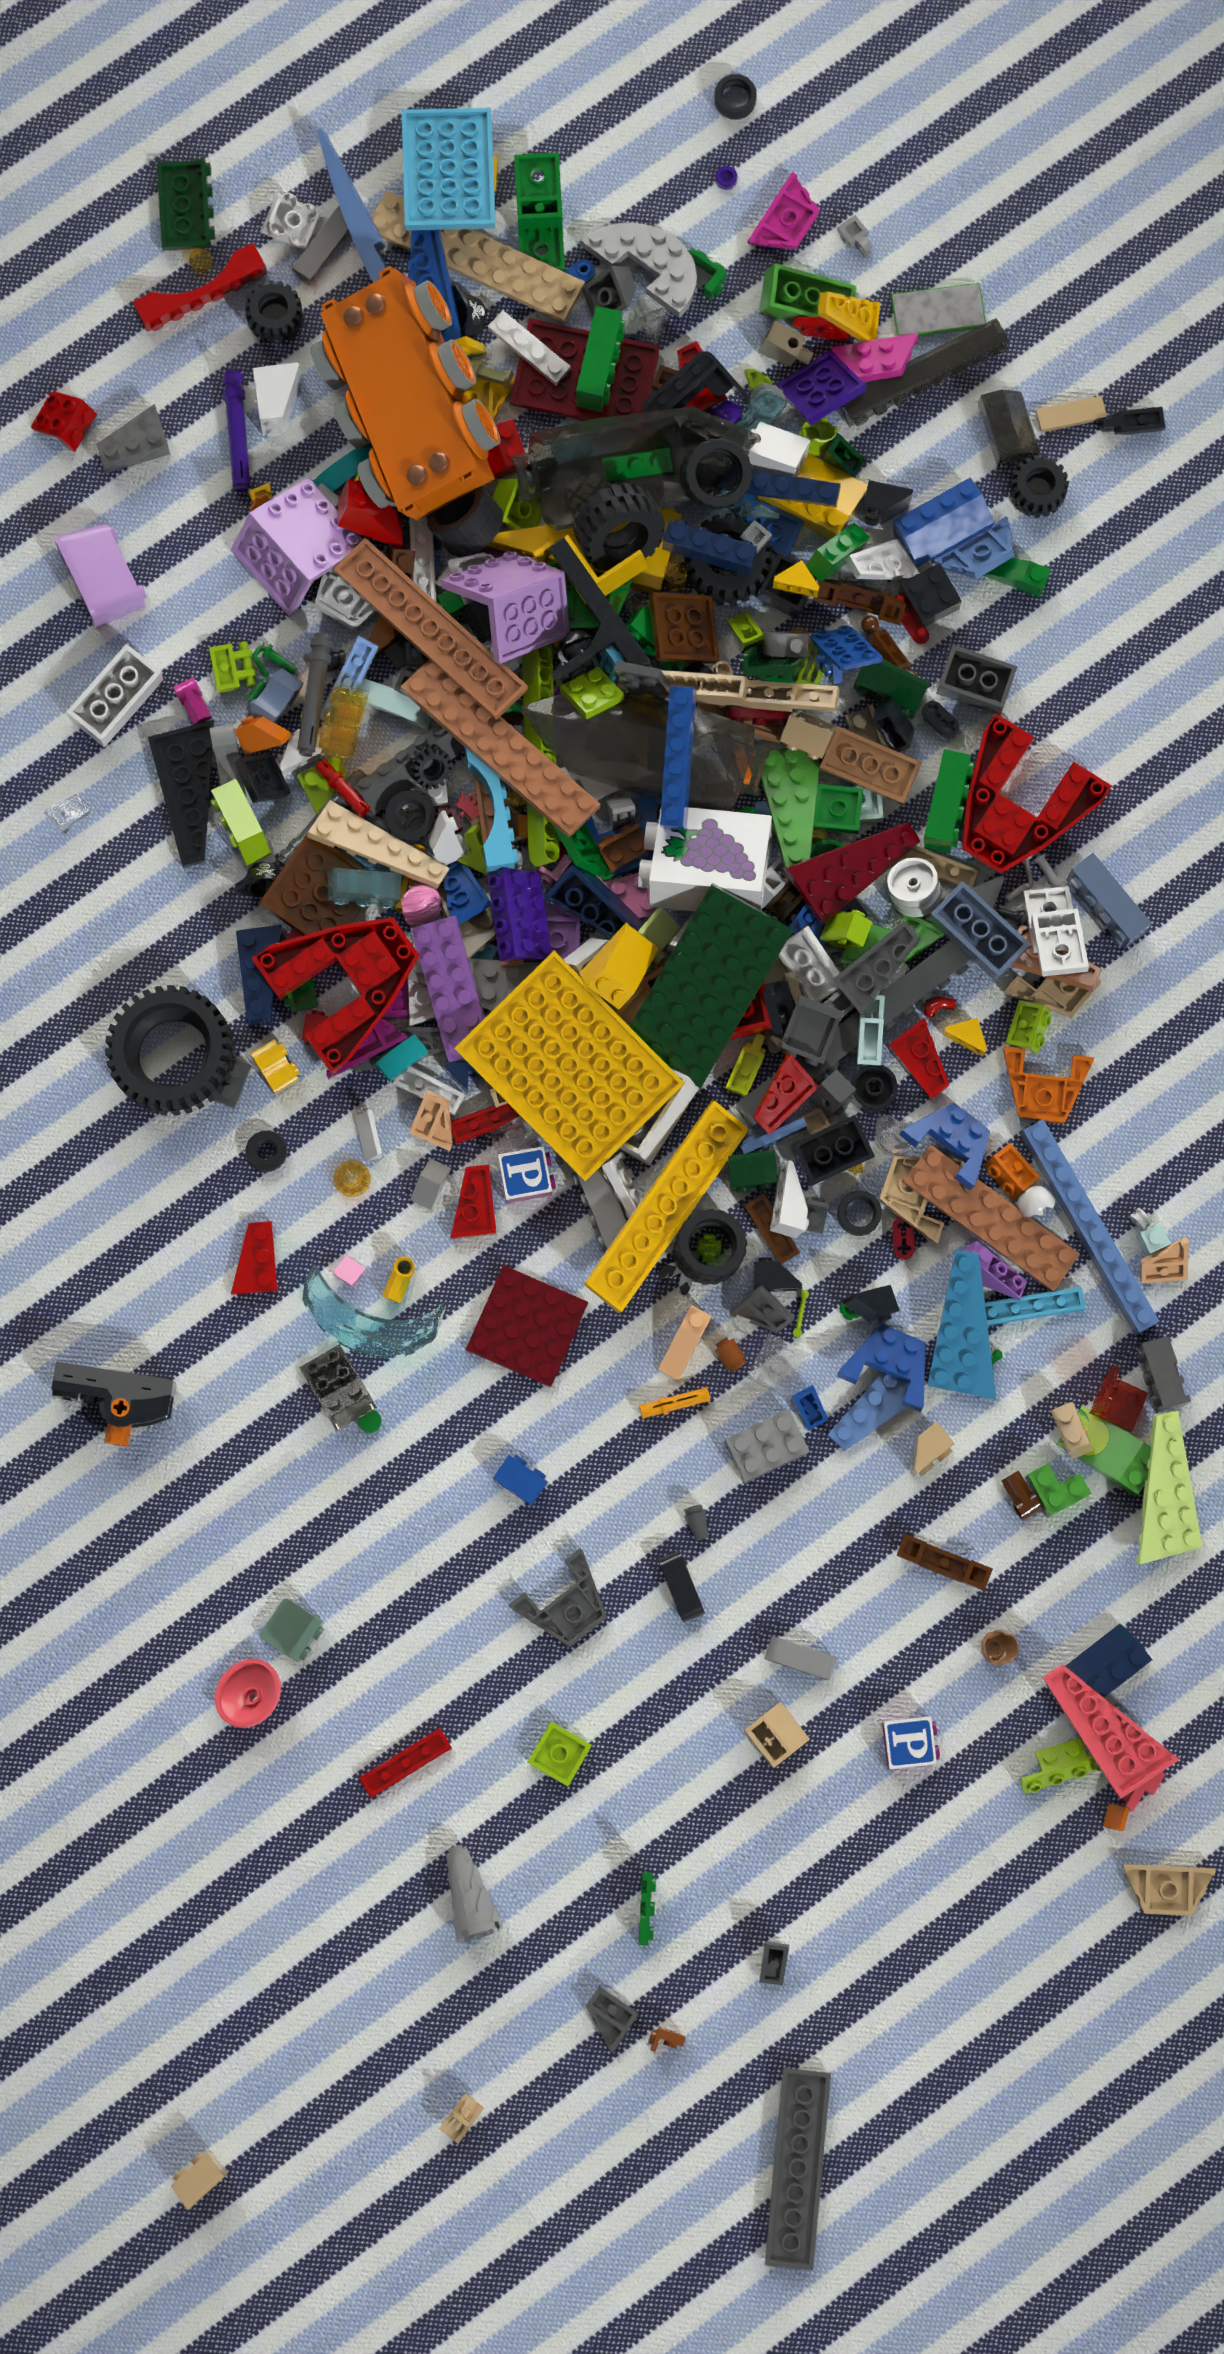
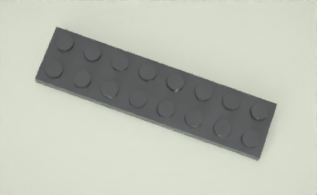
M783 2068L765 2253L766 2266L813 2270L831 2072Z

